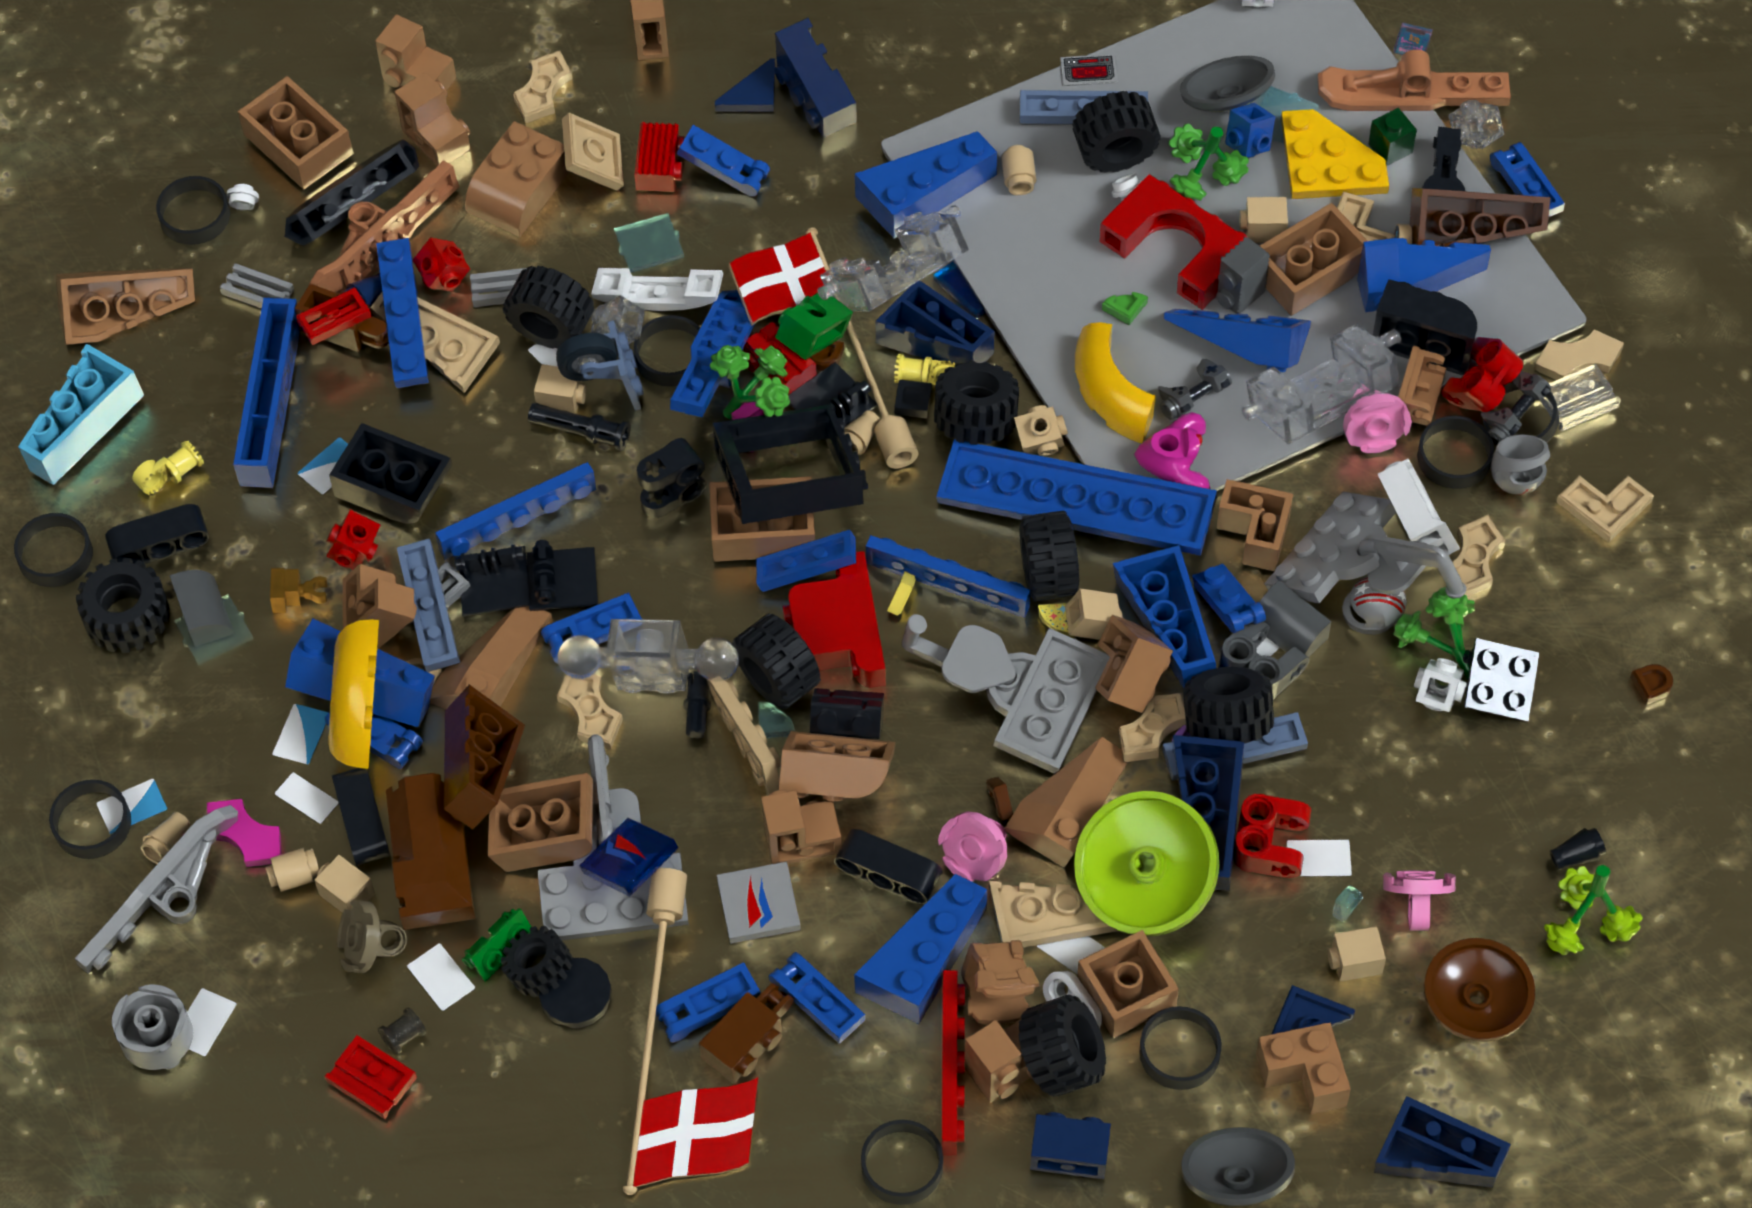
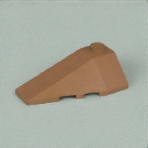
M192 268L55 274L58 309L66 345L100 342L113 334L125 329H131L138 326L139 323L164 315L195 301Z
M529 606L514 608L459 656L460 663L448 666L442 671L432 689L430 704L446 710L470 684L501 707L540 639L541 630L548 625L552 614L544 610L529 611Z
M1103 737L1099 738L1026 796L1018 805L1003 831L1064 868L1076 851L1077 843L1084 827L1091 817L1103 806L1127 762L1124 763L1121 748Z

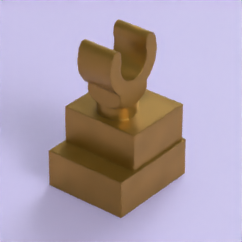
M271 568L270 601L272 612L287 613V606H300L301 597L308 600L311 599L319 604L326 603V592H316L315 590L317 588H327V578L318 576L301 584L299 569Z

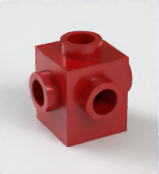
M430 237L413 258V262L422 276L423 283L433 290L453 292L471 270L463 258V252L453 241Z
M350 509L341 525L335 523L326 540V542L331 544L326 557L334 560L338 565L352 570L359 564H362L363 561L370 563L378 547V544L373 541L381 524Z

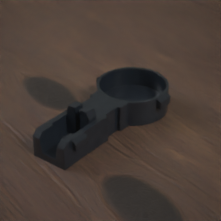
M1438 127L1436 137L1433 140V148L1435 149L1433 166L1435 168L1433 175L1424 182L1423 189L1465 191V187L1457 178V171L1455 170L1461 149V129Z

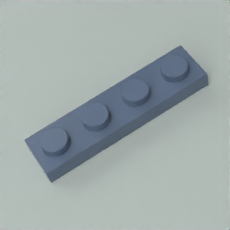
M1020 90V123L1072 124L1073 120L1076 119L1075 115L1078 111L1083 110V106L1087 103H1091L1095 98L1103 97L1108 93H1118L1120 91ZM1127 91L1128 93L1136 92L1139 96L1143 95L1148 101V91Z
M430 538L397 547L405 586L414 589V603L416 604L417 611L413 621L426 672L460 663Z
M1298 712L1275 717L1274 726L1267 735L1262 736V738L1244 744L1243 764L1307 749L1308 741ZM1173 742L1165 743L1162 746V752L1171 780H1178Z

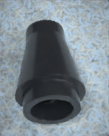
M1583 828L1549 852L1557 870L1565 867L1600 861V856L1606 854V848L1596 828L1590 830Z

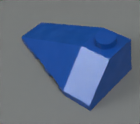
M1405 238L1363 242L1357 282L1365 312L1377 311L1388 279L1406 282L1414 287L1428 291H1439L1487 270L1491 253L1490 245L1454 242L1447 247L1435 246V242L1431 240H1424L1421 245L1408 244Z
M1172 309L1164 312L1165 320L1252 363L1266 365V370L1270 372H1286L1287 368L1298 364L1311 325V320L1280 316H1268V318H1258L1256 321H1251V317L1248 314L1240 313L1224 315V319H1220L1219 313L1214 311Z

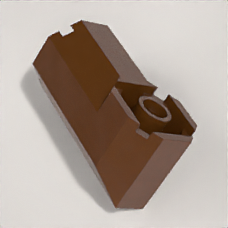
M427 773L402 778L398 781V789L393 791L391 786L386 790L393 851L392 865L395 891L399 904L402 906L399 908V914L403 930L475 919L464 823L454 819L444 809V782L441 781V775Z

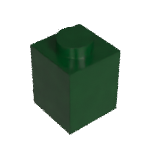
M1398 107L1372 120L1368 145L1374 152L1386 160V166L1413 153L1417 129Z

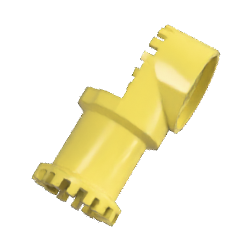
M898 354L897 365H895V368H898V370L894 372L895 383H898L899 380L932 383V387L935 390L938 376L944 373V370L948 367H955L956 363L932 360V357H926L924 360L905 358L904 354Z
M184 441L181 443V448L168 458L162 457L157 462L155 460L143 462L135 470L132 479L145 494H154V490L158 492V489H161L170 480L178 484L182 481L181 476L195 466H202L204 460L198 454V451L194 452L196 448L189 441Z

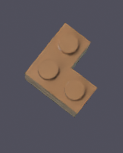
M396 14L375 40L383 80L394 88H401L424 72L434 81L439 80L446 90L456 79L453 58L427 47L423 26Z
M424 72L394 91L402 131L436 166L443 160L451 163L471 150L468 137L470 130L462 119L457 120L451 114L446 102L447 90L439 80L434 81Z
M1226 479L1219 505L1217 529L1247 535L1242 564L1275 571L1290 519L1293 501L1292 493Z
M359 564L343 578V629L358 620H379L377 649L415 619L417 607L414 603V589L396 584V574Z
M1112 614L1098 643V646L1110 658L1095 689L1108 701L1143 713L1147 703L1151 702L1154 697L1155 687L1162 673L1167 670L1170 664V656L1173 651L1147 627Z
M778 790L770 793L768 796L761 797L764 832L772 864L786 861L787 864L838 854L842 842L833 801L813 800L800 806L796 790L789 792Z
M997 1020L965 1039V1070L990 1103L999 1097L1001 1099L1009 1097L1018 1089L1019 1084L1028 1078L1033 1080L1021 1053L1019 1021L1003 1030Z
M1331 1022L1259 1037L1256 1058L1265 1088L1301 1081L1311 1114L1347 1107L1351 1089Z

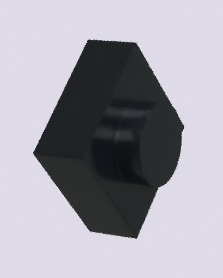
M899 380L894 415L928 418L932 383Z

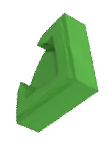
M1132 292V295L1117 297L1113 295L1102 303V310L1130 325L1148 303V296L1137 292Z

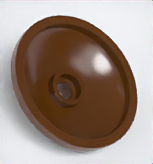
M1467 938L1447 945L1432 959L1424 979V996L1431 1014L1446 1030L1463 1039L1488 1042L1513 1034L1526 1022L1535 1001V983L1525 961L1511 948L1490 939ZM1474 996L1479 997L1482 1003H1473L1470 998Z

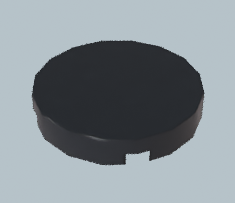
M572 957V960L569 961L572 964L571 970H564L568 975L565 981L559 978L557 982L560 986L554 989L551 985L548 987V994L543 995L539 990V999L543 1012L553 1023L579 1029L594 1024L604 1016L610 1003L612 988L607 973L599 964L586 958Z

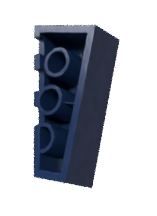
M1173 735V750L1180 798L1204 818L1213 832L1219 851V874L1215 890L1230 891L1244 761V742Z

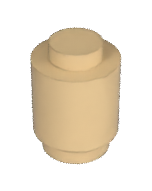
M1022 145L1009 147L1001 156L1004 184L1011 194L1026 195L1034 190V184L1037 181L1033 152Z
M300 848L271 857L272 865L266 866L271 887L279 885L281 892L314 882L313 878L317 876L319 871L313 848L306 851Z

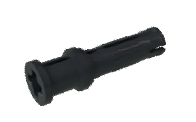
M536 402L532 403L528 413L529 423L585 436L589 443L597 444L601 442L613 445L619 451L625 449L630 436L631 425L629 422L623 421L620 424L608 421L598 414L590 418L540 405Z

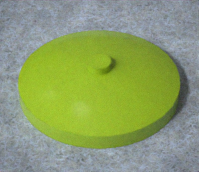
M1156 791L1128 793L1113 799L1101 807L1084 827L1075 852L1074 870L1076 883L1088 908L1110 927L1129 935H1133L1141 930L1144 931L1147 937L1168 934L1191 922L1200 914L1210 900L1219 874L1217 843L1213 832L1204 818L1183 800L1170 794Z

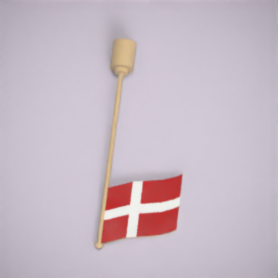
M808 228L806 235L786 244L750 252L729 263L728 267L751 326L769 316L783 313L789 307L794 308L805 297H812L821 290H825L830 295L833 294L834 298L844 305L817 239L818 231L816 228ZM849 321L847 331L882 415V419L874 428V434L887 466L894 469L906 467L917 459L918 450L905 419L900 416L888 415L851 321Z
M657 868L651 872L646 914L653 918L655 924L659 925L627 1186H623V1191L627 1195L635 1194L638 1189L637 1187L663 1180L722 1174L749 1164L758 1077L733 1086L681 1090L645 1100L666 927L682 919L687 884V874L671 868Z

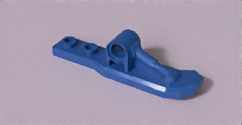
M738 290L722 291L718 295L717 301L713 303L691 345V361L670 399V410L703 417L717 387L731 388L730 379L726 376L720 377L717 371L711 370L710 363L712 362L711 355L717 353L725 345L740 346L742 350L754 325L751 326Z

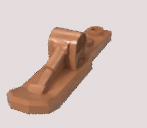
M1410 50L1404 53L1400 62L1393 68L1385 70H1345L1329 66L1318 73L1317 77L1318 94L1331 107L1347 111H1392L1398 107L1401 111H1431L1443 106H1509L1511 99L1508 72L1436 73L1430 71L1429 55L1423 50Z
M443 160L413 190L409 191L395 207L387 211L370 202H359L353 205L348 211L350 233L342 247L340 256L328 265L318 269L309 285L313 284L342 294L348 284L371 277L379 270L376 243L404 238L410 239L416 228L459 188L453 165Z

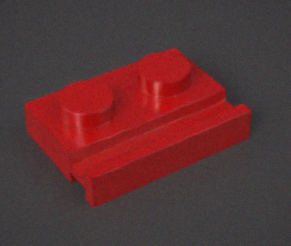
M358 1035L355 1036L335 1062V1067L332 1071L324 1076L329 1084L383 1119L388 1117V1112L391 1108L397 1105L417 1079L415 1071Z

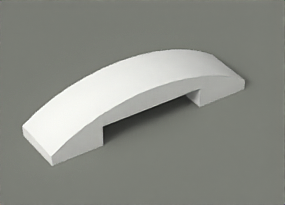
M598 268L591 295L594 299L609 304L640 310L676 311L693 309L717 301L723 272L722 270H690L689 277L632 276L629 268Z

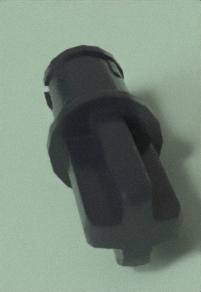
M694 671L693 674L689 673L687 677L688 693L683 706L687 711V736L700 739L704 737L706 731L707 712L711 709V701L708 699L709 686L706 673Z

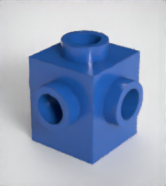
M1255 102L1231 109L1225 144L1233 150H1238L1242 156L1254 157L1257 154L1270 151L1276 116Z

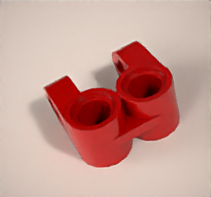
M1476 337L1471 358L1476 361L1478 366L1470 368L1461 378H1449L1441 391V395L1457 407L1489 412L1503 400L1506 391L1503 385L1512 382L1520 374L1523 368V360L1501 339Z
M1264 794L1248 796L1241 806L1235 840L1234 861L1236 865L1246 872L1282 878L1299 877L1302 873L1303 854L1296 849L1271 845L1274 828L1290 831H1304L1308 829L1312 812L1311 807L1304 802ZM1261 815L1265 819L1255 820L1250 816ZM1255 846L1260 850L1257 852L1248 851L1245 847Z

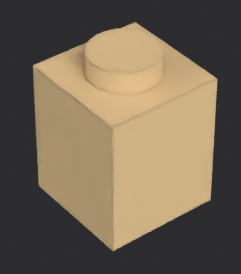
M1247 197L1246 210H1240V230H1246L1247 237L1255 243H1265L1285 231L1288 227L1286 197Z
M542 364L534 389L535 402L576 414L579 403L584 404L587 385L583 384L582 381L565 378L557 366Z
M1080 588L1065 605L1070 636L1100 640L1112 614L1122 618L1118 597L1114 593Z
M340 855L332 862L325 863L314 879L319 895L342 913L344 909H352L350 904L352 900L369 901L375 895L371 878Z
M1377 926L1334 934L1332 947L1327 949L1330 968L1332 970L1337 969L1340 981L1383 974L1386 957Z

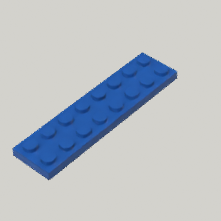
M954 439L936 498L937 503L1020 520H1022L1023 516L1065 511L1075 531L1165 549L1179 545L1181 552L1201 556L1217 499V490L982 444L973 445L967 441L961 443Z

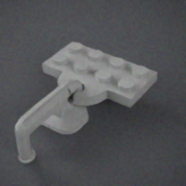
M1344 491L1336 497L1327 511L1315 522L1309 532L1295 545L1292 552L1264 583L1269 590L1280 580L1305 601L1320 603L1339 580H1352L1366 574L1372 591L1384 594L1400 593L1413 583L1426 566L1438 568L1446 583L1445 592L1450 598H1460L1466 593V586L1445 550L1427 543L1390 538L1386 535L1383 527L1396 513L1390 499Z
M919 614L911 615L905 627L902 647L914 655L941 666L942 675L948 683L970 693L986 690L988 700L994 709L1006 717L994 740L993 746L1049 772L1057 773L1097 692L1095 687L1110 657L1096 648L1051 628L1048 629L1036 655L1024 652L1008 654L1002 638L998 634L977 625L963 627L958 632L949 650L920 637L919 634L924 633L927 628V622Z
M594 734L588 739V763L593 779L592 850L585 857L574 860L573 866L538 870L543 926H546L549 930L553 929L561 940L658 929L659 925L655 924L653 918L646 914L651 872L657 868H671L682 871L680 852L643 858L638 854L615 847L617 835L619 834L635 845L644 856L640 843L633 837L641 825L639 802L637 796L628 789L618 788L609 790L607 776L609 757L605 752L602 737ZM608 840L614 843L613 849L626 852L635 864L605 853ZM686 897L682 919L675 921L673 925L667 927L689 925Z

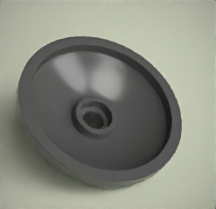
M1249 55L1213 61L1196 69L1183 80L1180 86L1181 97L1186 104L1198 110L1218 113L1230 112L1231 109L1251 104L1270 88L1275 79L1274 66L1265 58Z
M1246 1127L1225 1128L1200 1137L1187 1148L1181 1162L1183 1179L1195 1194L1210 1202L1234 1207L1255 1205L1273 1198L1290 1184L1295 1173L1294 1154L1281 1138L1263 1130Z

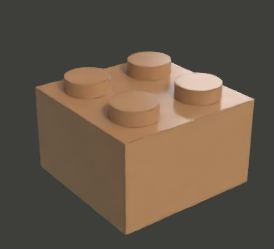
M1143 930L1078 961L1077 977L1100 1008L1102 1022L1112 1038L1147 1022L1161 1010L1177 1007L1179 988Z

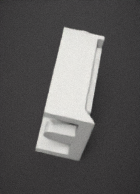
M1409 459L1402 462H1394L1388 465L1384 471L1378 473L1411 541L1437 546L1445 550L1448 555L1460 549L1446 522L1441 521Z

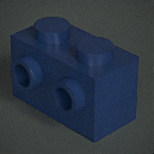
M1049 1112L1045 1115L1036 1114L1030 1170L1105 1179L1111 1123H1104L1101 1119L1095 1117H1085L1082 1120L1067 1118L1065 1115L1057 1112Z

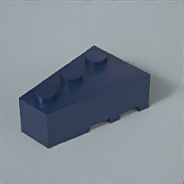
M806 18L775 33L777 67L774 68L780 84H786L789 88L795 105L797 107L801 106L804 109L810 126L813 129L817 128L823 137H827L857 122L856 101L838 69L832 71L825 61L823 55L827 54V50L823 43L816 45L811 36L813 25L809 18Z
M919 279L875 321L876 344L923 359L932 357V360L951 361L952 364L953 362L956 364H966L969 361L983 363L994 354L995 331Z
M1406 1096L1375 1162L1374 1173L1493 1188L1508 1156L1511 1144Z

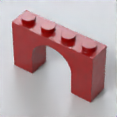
M1149 174L1100 223L1099 242L1125 259L1147 236L1156 231L1177 229L1192 235L1199 242L1202 249L1178 274L1177 294L1203 310L1216 297L1221 257H1225L1226 253H1230V249H1234L1235 245H1239V241H1243L1244 238L1248 237L1243 232L1236 231L1225 224L1217 215L1210 214L1199 207L1191 198L1184 197L1173 190L1165 181L1158 180Z

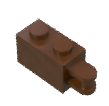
M310 284L295 307L296 315L340 294ZM355 301L339 308V310L355 303ZM327 314L324 315V316H322V317H320V318H318V319H316V320H314V321H312V322H310L309 324H312V323H314V322H316V321H318V320H320V319L326 317ZM370 317L325 339L356 352L360 351L363 344L377 349L384 348L389 344L386 323L375 317Z
M775 983L770 984L757 998L747 992L699 1042L701 1059L733 1084L741 1076L747 1077L756 1067L757 1059L765 1050L771 1051L782 1038L781 1017L790 1009L794 998L778 991L779 986ZM768 1003L774 1006L772 1010L766 1006Z

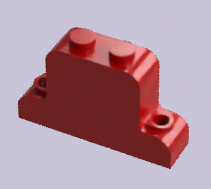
M859 551L856 552L855 564L835 570L836 579L802 583L793 586L788 595L789 605L782 606L784 621L792 625L806 642L816 659L819 671L852 667L853 677H856L862 686L875 688L886 686V668L865 552Z

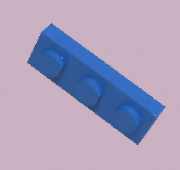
M849 529L757 558L756 584L762 592L855 564L856 537Z

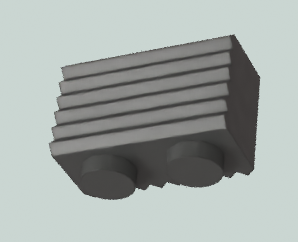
M1244 238L1243 241H1239V245H1235L1234 249H1230V253H1226L1225 257H1221L1216 298L1221 306L1231 309L1236 314L1245 310L1266 291L1265 285L1267 284L1266 277L1268 276L1267 269H1269L1270 255L1250 238Z

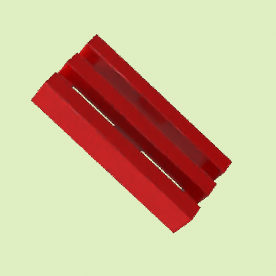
M355 287L296 315L299 326L303 328V332L309 337L312 346L372 317L370 309ZM355 301V303L339 310V308ZM327 314L326 317H324V318H322V319H320V320H318V321H316V322H314V323H312V324H309L310 322H312V321H314V320H316V319H318V318H320V317H322V316H324V315Z

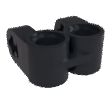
M678 438L671 441L665 447L642 459L637 466L638 482L643 488L640 494L641 508L643 513L651 518L663 517L679 507L696 500L704 493L707 487L706 481L701 476L705 470V464L686 439ZM651 470L653 473L658 472V476L653 477L651 474L647 475V471ZM654 497L656 500H661L662 503L657 505L656 502H650V499Z

